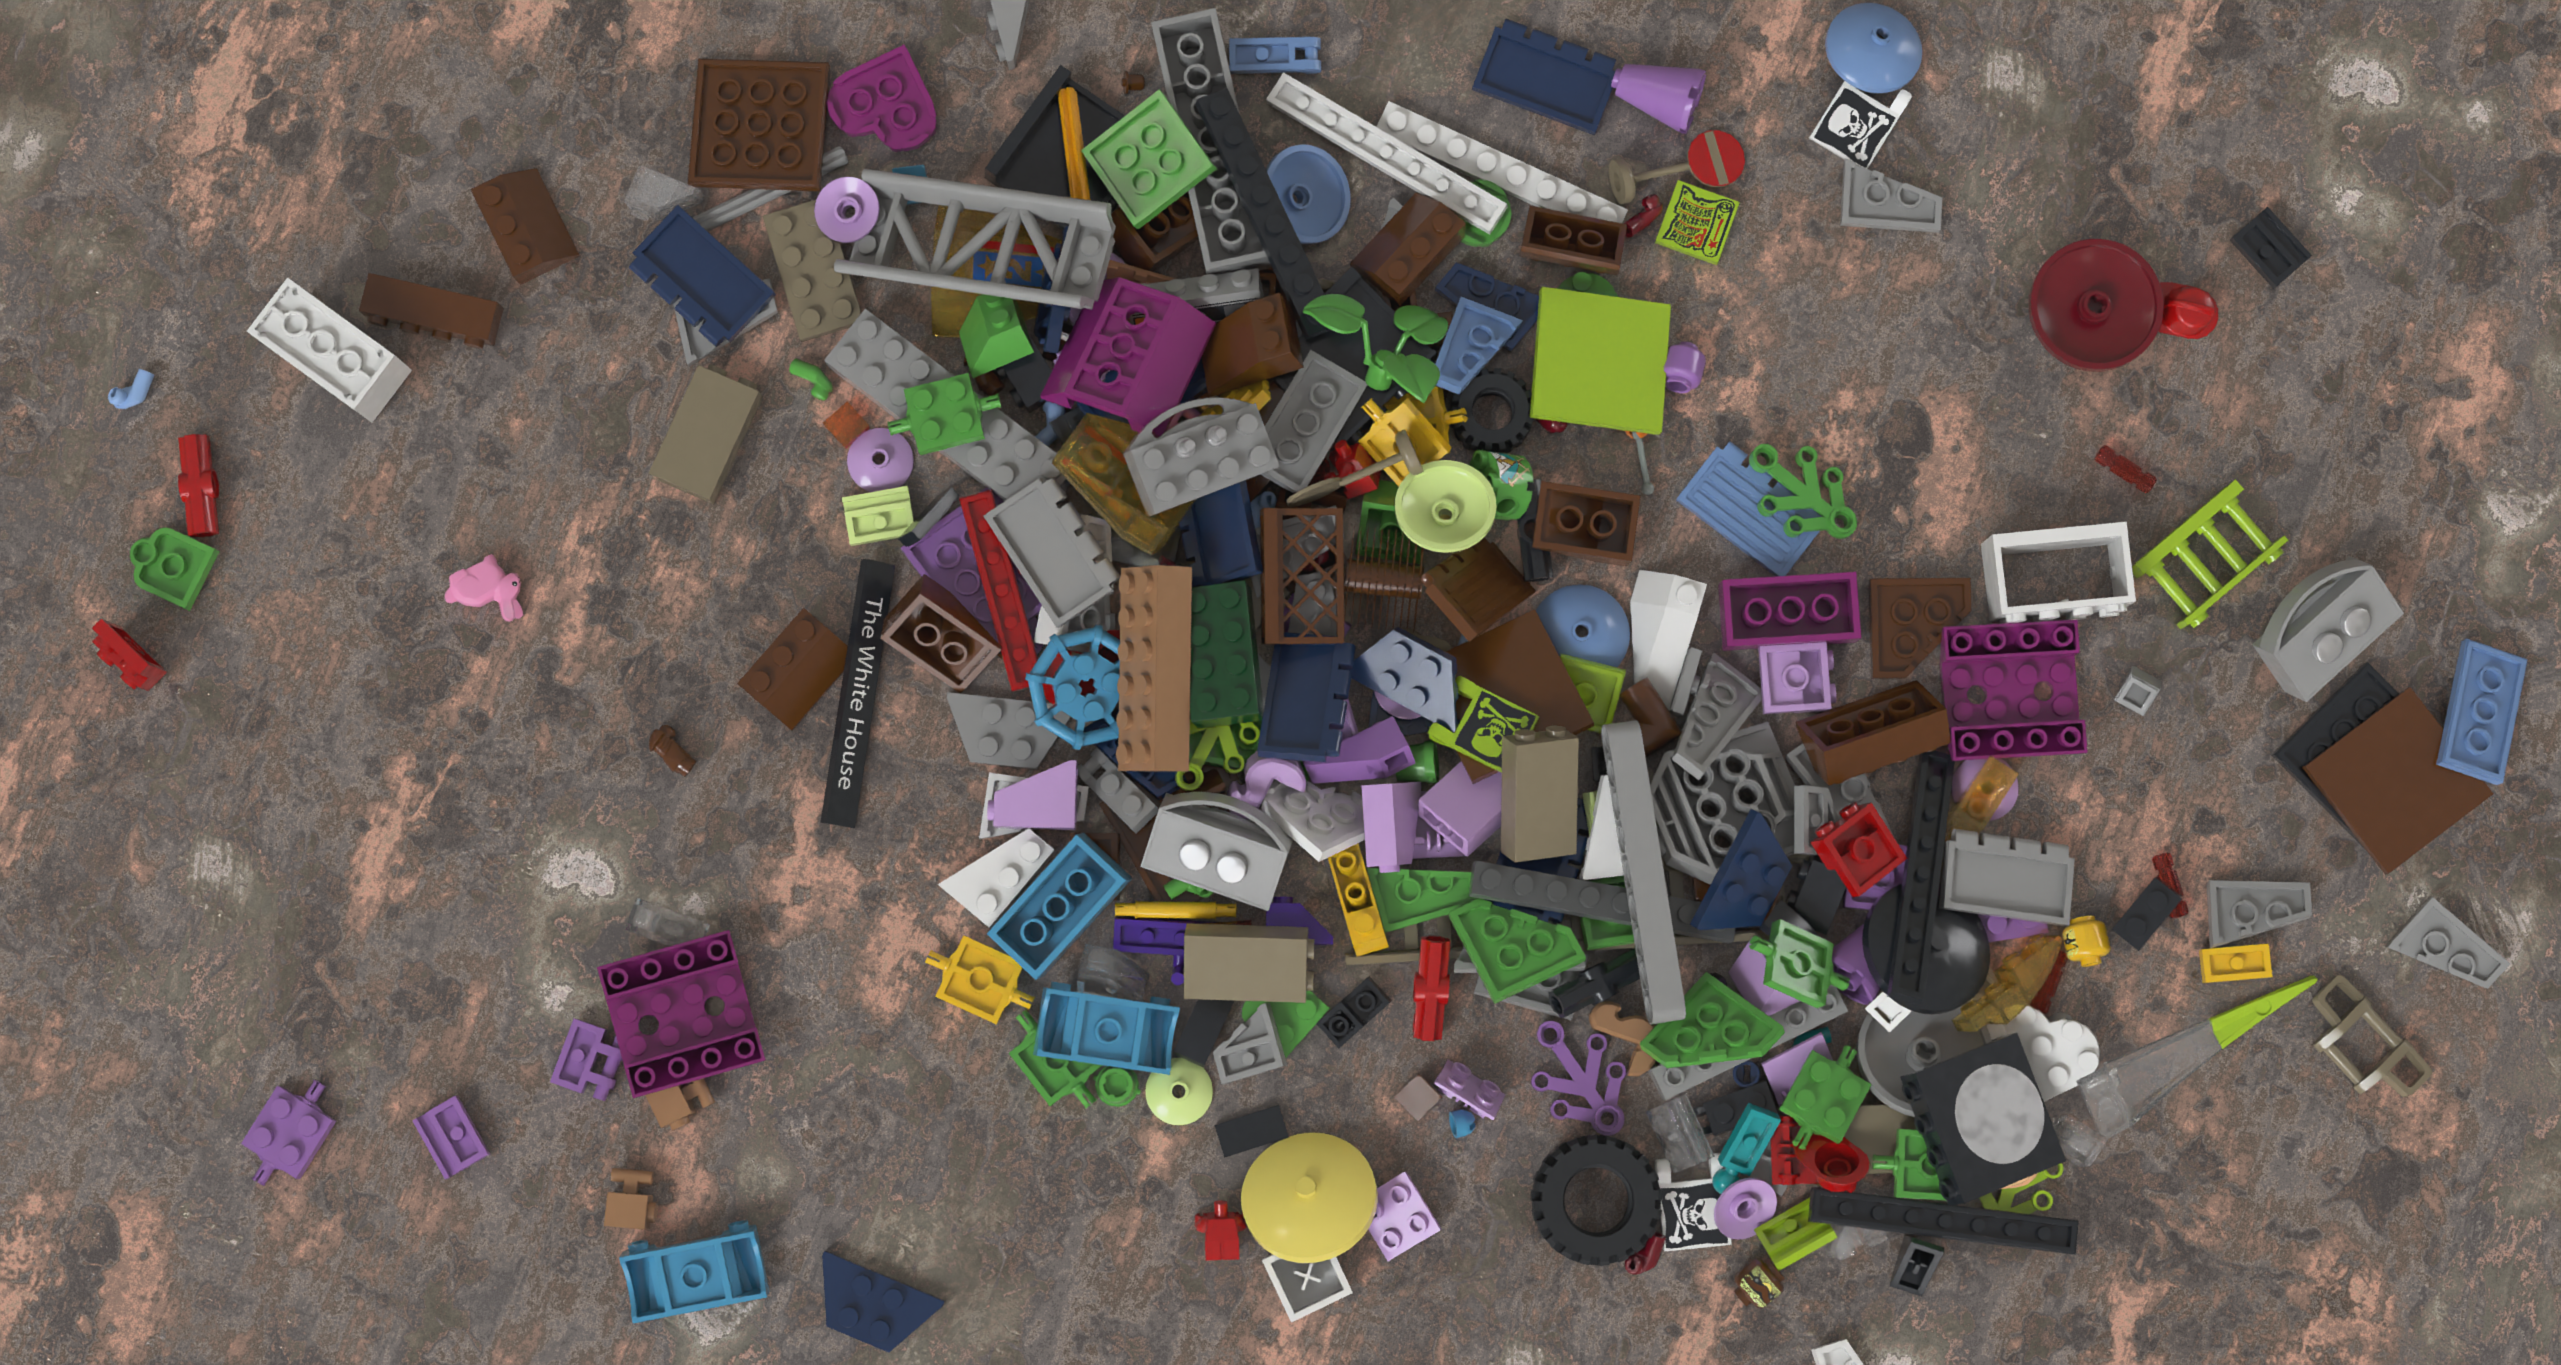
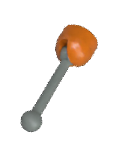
M1625 431L1626 435L1635 439L1637 443L1643 478L1641 491L1645 495H1651L1654 492V485L1650 483L1643 438L1648 433Z

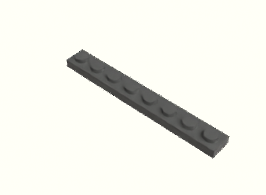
M1475 861L1472 865L1469 888L1470 897L1632 926L1626 888ZM1668 896L1674 934L1729 944L1734 941L1735 928L1699 930L1690 925L1701 904L1700 901Z

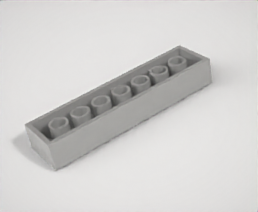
M1216 8L1151 22L1168 100L1217 168L1188 191L1206 273L1215 275L1236 272L1238 270L1259 268L1260 271L1272 268L1195 105L1197 99L1227 88L1238 110Z
M867 309L863 310L824 360L829 369L896 420L907 417V402L903 389L954 376ZM976 393L979 399L983 398L978 393ZM998 408L982 412V427L985 439L939 451L983 486L992 490L1003 501H1006L1038 478L1044 483L1050 478L1055 477L1064 492L1076 478L1071 471L1061 464L1064 458Z

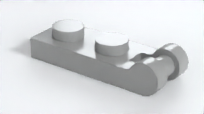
M1096 748L1090 754L1092 757L1083 766L1081 764L1078 765V777L1136 834L1158 813L1159 809L1121 771H1118V768L1101 750ZM1102 767L1105 772L1096 780L1092 775Z

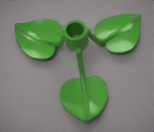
M1327 294L1315 298L1304 307L1303 313L1312 316L1320 324L1335 332L1350 334L1357 332L1360 327L1362 328L1365 349L1363 363L1369 365L1365 382L1369 387L1384 391L1391 387L1394 380L1415 398L1425 403L1429 394L1438 383L1440 377L1439 368L1432 361L1421 355L1411 354L1405 356L1402 353L1400 354L1410 336L1425 345L1434 344L1442 340L1448 330V322L1445 318L1439 317L1437 313L1420 306L1407 305L1400 307L1396 310L1393 321L1399 329L1405 332L1401 336L1394 352L1379 350L1372 356L1368 322L1362 318L1365 308L1358 301L1341 294Z

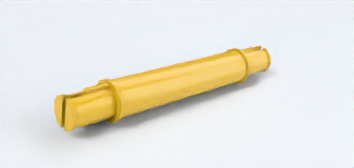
M1135 900V903L1115 902V917L1135 916V919L1190 918L1216 920V917L1236 918L1237 913L1236 903L1216 904V901L1163 902Z

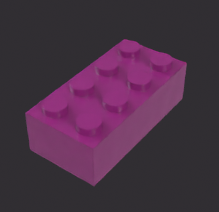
M1856 572L1726 579L1718 584L1723 651L1758 649L1759 646L1827 642V645L1856 643L1861 639Z

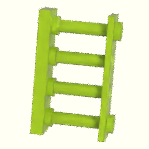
M2236 479L2225 486L2132 565V572L2136 578L2141 577L2145 573L2149 578L2153 576L2187 615L2176 624L2180 629L2189 624L2193 628L2198 626L2209 616L2206 610L2262 562L2266 561L2269 565L2284 553L2281 546L2288 541L2285 535L2272 543L2238 504L2240 500L2236 496L2244 488ZM2221 510L2224 514L2228 512L2262 551L2248 564L2214 527L2215 521L2211 517ZM2195 531L2199 535L2203 533L2236 571V574L2223 585L2188 547L2190 543L2187 538ZM2170 552L2174 556L2178 555L2211 593L2200 605L2196 606L2163 568L2165 564L2162 562V559Z

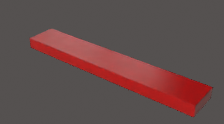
M992 490L959 498L997 640L1002 646L1001 655L1011 691L1029 688L1028 681L1025 680L1026 673H1030L1038 657L1011 558L984 518L985 514L996 508Z

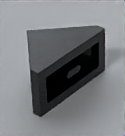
M1904 1236L1891 1277L1890 1287L1922 1297L1944 1253V1247Z

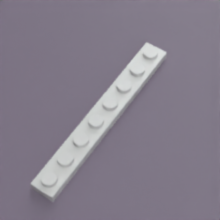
M1284 72L1266 99L1267 104L1421 195L1442 202L1457 216L1489 235L1508 208L1507 203Z
M1388 101L1377 124V128L1428 158L1476 180L1491 181L1501 187L1505 193L1533 206L1618 223L1623 222L1628 212V209Z

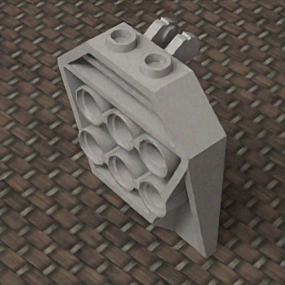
M1769 722L1738 730L1702 775L1703 786H1694L1689 781L1688 775L1691 774L1672 760L1675 749L1663 754L1650 781L1661 856H1663L1666 865L1711 884L1750 809L1763 815L1786 856L1794 854L1795 784ZM1728 761L1737 763L1741 772H1730L1725 763ZM1738 793H1749L1753 798V803H1743L1739 799ZM1701 806H1712L1716 811V816H1706L1702 812ZM1720 835L1725 837L1729 842V847L1721 848L1717 846L1714 842V836Z

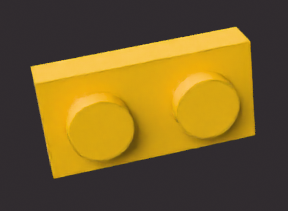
M2269 944L2199 950L2202 983L2273 977Z

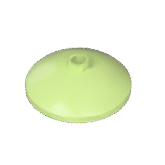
M1452 460L1432 461L1421 465L1424 472L1418 475L1409 473L1403 479L1395 497V515L1403 533L1420 547L1435 552H1457L1477 544L1490 531L1496 516L1495 493L1487 478L1472 466ZM1448 515L1451 518L1448 520H1443L1440 518V516Z

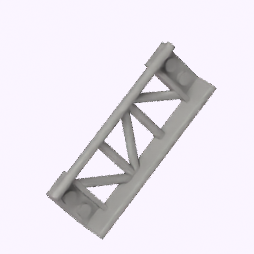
M864 169L862 171V180L872 187L879 200L880 212L878 221L867 236L855 241L849 261L836 259L834 263L835 272L1078 309H1092L1094 301L1098 302L1115 243L1113 234L1116 226L1112 220V207L1110 203L872 169ZM908 201L948 206L931 266L905 214ZM964 209L998 213L946 262L960 213ZM1036 219L1069 224L1059 262H1057ZM1021 222H1023L1052 281L1050 290L1006 284L1005 276ZM1006 225L990 282L952 276ZM898 232H900L918 271L889 267Z

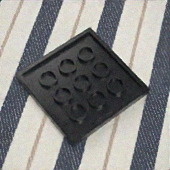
M2368 662L2364 663L2271 755L2362 847L2363 845L2302 767L2399 694Z

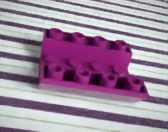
M1120 277L1104 280L1098 302L1094 301L1092 309L1083 308L1040 397L1072 409L1075 401L1121 416L1128 419L1133 431L1140 432L1154 418L1180 404L1216 327V323L1180 297ZM1134 313L1146 315L1144 321L1140 324L1132 325L1128 323L1129 317ZM1108 370L1118 372V376L1114 381L1109 383L1101 381V376L1104 372ZM1174 415L1161 422L1152 430L1153 437L1159 438L1167 431Z
M2077 620L1942 628L1939 662L1942 705L1947 709L1951 740L1948 747L1952 761L2088 753L2085 720L2079 719L2075 655L2080 653ZM2039 682L2046 683L2051 689V696L2046 701L2039 700L2034 694V687ZM1971 686H1978L1984 691L1985 698L1981 704H1973L1969 701L1967 692Z
M729 930L597 967L633 1099L766 1061ZM711 997H718L724 1002V1011L718 1016H711L705 1011V1003ZM650 1015L658 1020L659 1027L654 1034L646 1035L640 1031L639 1022L644 1016Z

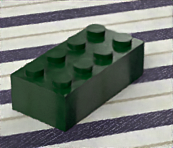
M1246 581L1192 587L1190 712L1191 722L1198 729L1262 721L1264 708L1252 590Z

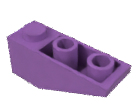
M1393 716L1376 722L1371 727L1353 736L1344 738L1341 742L1340 755L1338 757L1327 756L1326 762L1303 761L1313 784L1387 778L1416 763L1410 747Z

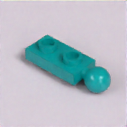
M1751 1103L1747 1104L1718 1157L1720 1165L1726 1167L1718 1170L1712 1179L1713 1187L1719 1194H1722L1731 1184L1739 1181V1172L1748 1176L1751 1175L1781 1121L1777 1113Z

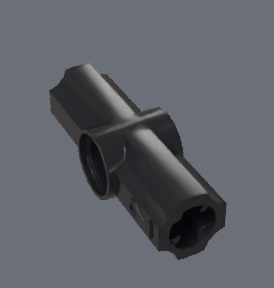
M1533 479V482H1528L1527 491H1532L1531 501L1527 511L1521 518L1517 519V537L1520 543L1525 582H1539L1554 578L1551 553L1532 548L1533 538L1528 537L1524 532L1526 524L1535 523L1541 479Z
M1635 948L1606 963L1603 961L1577 974V978L1548 992L1549 1003L1553 1011L1560 1018H1565L1590 1004L1595 1005L1619 993L1618 989L1640 979Z

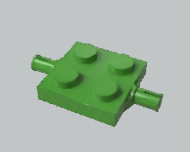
M969 373L903 389L907 402V417L888 421L887 423L891 436L910 430L915 437L919 454L924 455L985 439L982 427V412L1001 408L1002 406L998 393L979 399L973 390Z
M1781 919L1772 922L1769 942L1758 936H1753L1750 940L1751 945H1749V948L1764 954L1766 957L1763 984L1815 1008L1826 1005L1827 990L1830 985L1842 991L1846 990L1849 986L1847 982L1850 979L1833 970L1832 953L1834 943Z
M1024 1010L1022 1014L1029 1024L1021 1014L1016 1019L1028 1034L1021 1044L1009 1052L1010 1056L1049 1106H1052L1063 1096L1074 1093L1086 1109L1090 1104L1083 1094L1086 1095L1092 1104L1097 1099L1091 1094L1085 1083L1090 1075L1103 1065L1033 1055L1038 1024L1028 1010Z
M1850 1046L1843 1047L1837 1061L1829 1060L1812 1050L1779 1108L1780 1111L1794 1118L1799 1126H1801L1795 1139L1792 1141L1794 1146L1800 1143L1799 1149H1806L1813 1134L1825 1136L1839 1144L1872 1085L1853 1074L1849 1069L1855 1055H1857V1051L1852 1049L1846 1059L1851 1049Z
M1897 1129L1896 1148L1893 1156L1873 1154V1161H1885V1163H1872V1169H1890L1893 1172L1895 1178L1894 1197L1946 1200L1940 1193V1181L1935 1168L1928 1161L1927 1147L1924 1139L1917 1130Z

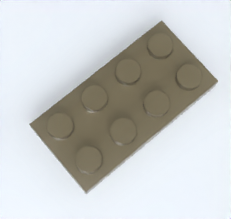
M816 200L762 216L801 342L850 328L861 314L850 274L834 271L836 259L845 260L840 242L827 237L818 227L814 213Z

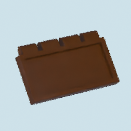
M1485 537L1470 548L1453 553L1421 576V581L1427 588L1425 592L1469 642L1528 600L1536 592L1529 582L1524 581V576L1494 542L1489 543Z

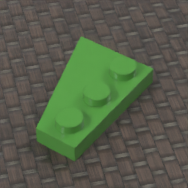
M1366 868L1385 933L1448 915L1450 911L1478 899L1469 896L1472 872L1400 869V872L1380 873L1379 868Z

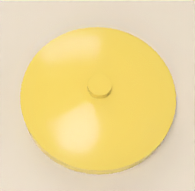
M1324 1133L1296 1134L1268 1147L1249 1168L1241 1192L1243 1216L1254 1239L1269 1253L1281 1259L1297 1263L1322 1262L1337 1257L1352 1248L1369 1229L1378 1203L1376 1181L1366 1158L1347 1141Z

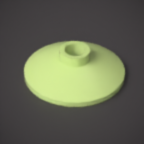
M1184 1058L1171 1059L1170 1075L1151 1072L1145 1090L1147 1103L1154 1115L1172 1125H1186L1201 1118L1208 1110L1213 1096L1212 1082L1206 1070ZM1182 1085L1185 1088V1095L1182 1098H1176L1173 1095L1172 1090L1174 1086Z

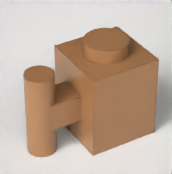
M704 1078L693 1081L686 1087L682 1084L645 1095L660 1127L667 1128L670 1126L672 1131L691 1123L689 1116L696 1113L691 1102L692 1099L698 1097L703 1108L715 1103Z
M612 1168L611 1181L624 1182L623 1192H607L604 1226L641 1230L650 1229V1223H655L657 1203L653 1202V1195L639 1194L638 1191L639 1184H653V1171Z

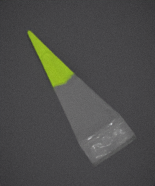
M2315 976L2306 977L2104 1062V1067L2077 1080L2076 1083L2098 1135L2103 1140H2106L2133 1126L2198 1068L2254 1025L2314 985L2318 978Z

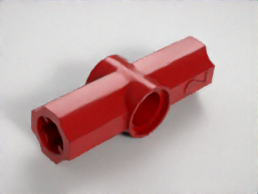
M207 434L184 435L178 438L182 471L178 475V488L181 500L185 503L188 536L191 538L211 537L219 534L216 499L219 497V481L216 471L212 467L210 437Z
M1437 935L1421 936L1418 972H1415L1413 1002H1415L1412 1028L1413 1038L1423 1041L1442 1040L1445 1004H1448L1450 975L1448 974L1450 938Z

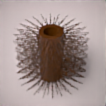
M1382 528L1378 561H1373L1375 532L1371 561L1366 560L1368 531L1364 560H1360V530L1357 559H1352L1353 530L1351 556L1347 558L1344 592H1347L1345 614L1348 592L1354 593L1351 614L1352 623L1355 593H1361L1358 614L1359 624L1362 594H1367L1366 625L1369 594L1374 595L1373 626L1376 595H1380V626L1383 596H1388L1386 630L1390 597H1395L1393 630L1397 597L1402 598L1400 628L1404 598H1409L1406 627L1408 629L1411 599H1416L1414 633L1418 600H1421L1423 587L1421 576L1424 574V566H1422L1424 548L1422 547L1420 566L1415 565L1417 544H1415L1413 565H1408L1409 539L1406 564H1401L1403 533L1399 564L1394 563L1396 530L1392 563L1387 562L1389 533L1385 562H1380Z

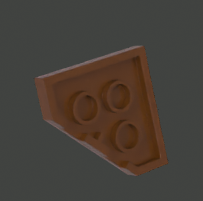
M1971 578L1869 579L1871 679H1905L1941 643L1942 628L1957 626L1972 611Z

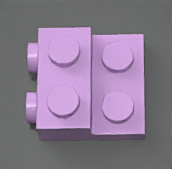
M1827 642L1758 647L1763 714L1824 712L1832 709L1831 703H1836V687L1834 683H1830L1829 670L1834 668V658L1832 650H1827Z

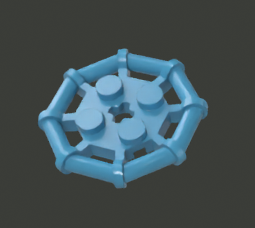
M1095 624L1093 628L1062 635L1054 633L1049 637L1050 642L1030 673H1026L1025 677L1029 684L1036 716L1034 719L1035 724L1043 726L1071 744L1072 748L1080 750L1083 746L1119 738V728L1117 722L1111 716V712L1119 701L1117 683L1120 660L1118 659L1112 663L1099 655L1098 649L1101 643L1118 654L1120 640L1105 631L1103 626ZM1091 642L1089 651L1083 654L1070 656L1065 648ZM1059 652L1063 658L1059 668L1053 677L1044 676ZM1092 678L1094 680L1093 687L1096 688L1094 693H1087L1085 696H1082L1080 694L1082 688L1079 686V682L1081 680L1087 682ZM1042 683L1051 684L1054 690L1055 704L1049 709L1047 708ZM1060 711L1068 714L1076 720L1075 730H1072L1053 716ZM1102 718L1110 726L1083 732L1085 722L1097 721Z

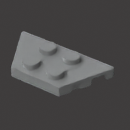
M947 692L948 703L971 763L1038 770L1046 754L1059 738L1043 726L1035 724L1034 719L1036 716L1032 701ZM1046 703L1048 709L1053 706L1050 703ZM1063 711L1053 716L1065 725L1071 718V716Z

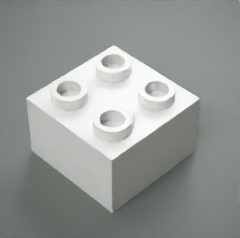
M1273 1254L1262 1258V1262L1291 1323L1353 1293L1336 1257L1315 1263L1287 1261Z

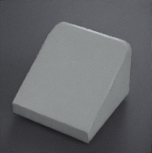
M2132 666L2114 701L2144 716L2161 689V681Z

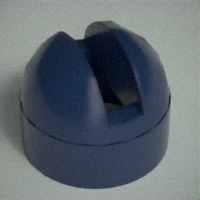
M1751 1060L1735 1066L1733 1069L1734 1081L1739 1086L1746 1088L1755 1085L1760 1078L1759 1066ZM1744 1065H1750V1082L1744 1081Z

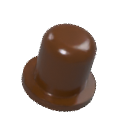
M1124 71L1123 78L1121 79L1124 94H1128L1129 91H1142L1145 87L1144 76L1142 74H1128V71Z

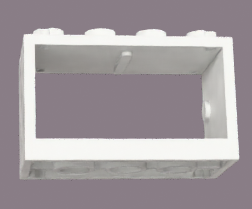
M289 278L284 281L247 330L249 334L371 423H373L412 371L394 354Z
M2127 522L1992 534L1981 543L1990 622H2000V624L2020 623L2032 618L2033 622L2053 621V619L2066 615V620L2086 619V616L2092 615L2095 612H2099V617L2101 618L2120 615V612L2127 611L2126 607L2136 602ZM2108 546L2110 577L2112 579L2114 597L2076 601L2064 599L2055 603L2008 607L2002 555Z

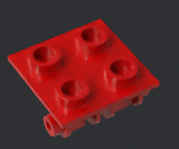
M1779 1116L1781 1121L1771 1137L1772 1185L1819 1184L1815 1174L1798 1160L1793 1149L1792 1141L1795 1139L1801 1126L1790 1116Z

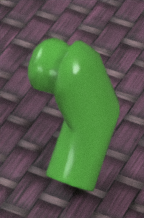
M797 358L791 362L790 373L813 383L814 387L811 390V395L821 401H825L828 398L829 392L833 391V385L818 366Z
M1173 879L1163 885L1171 900L1185 891L1197 894L1203 898L1213 894L1209 890L1177 879Z

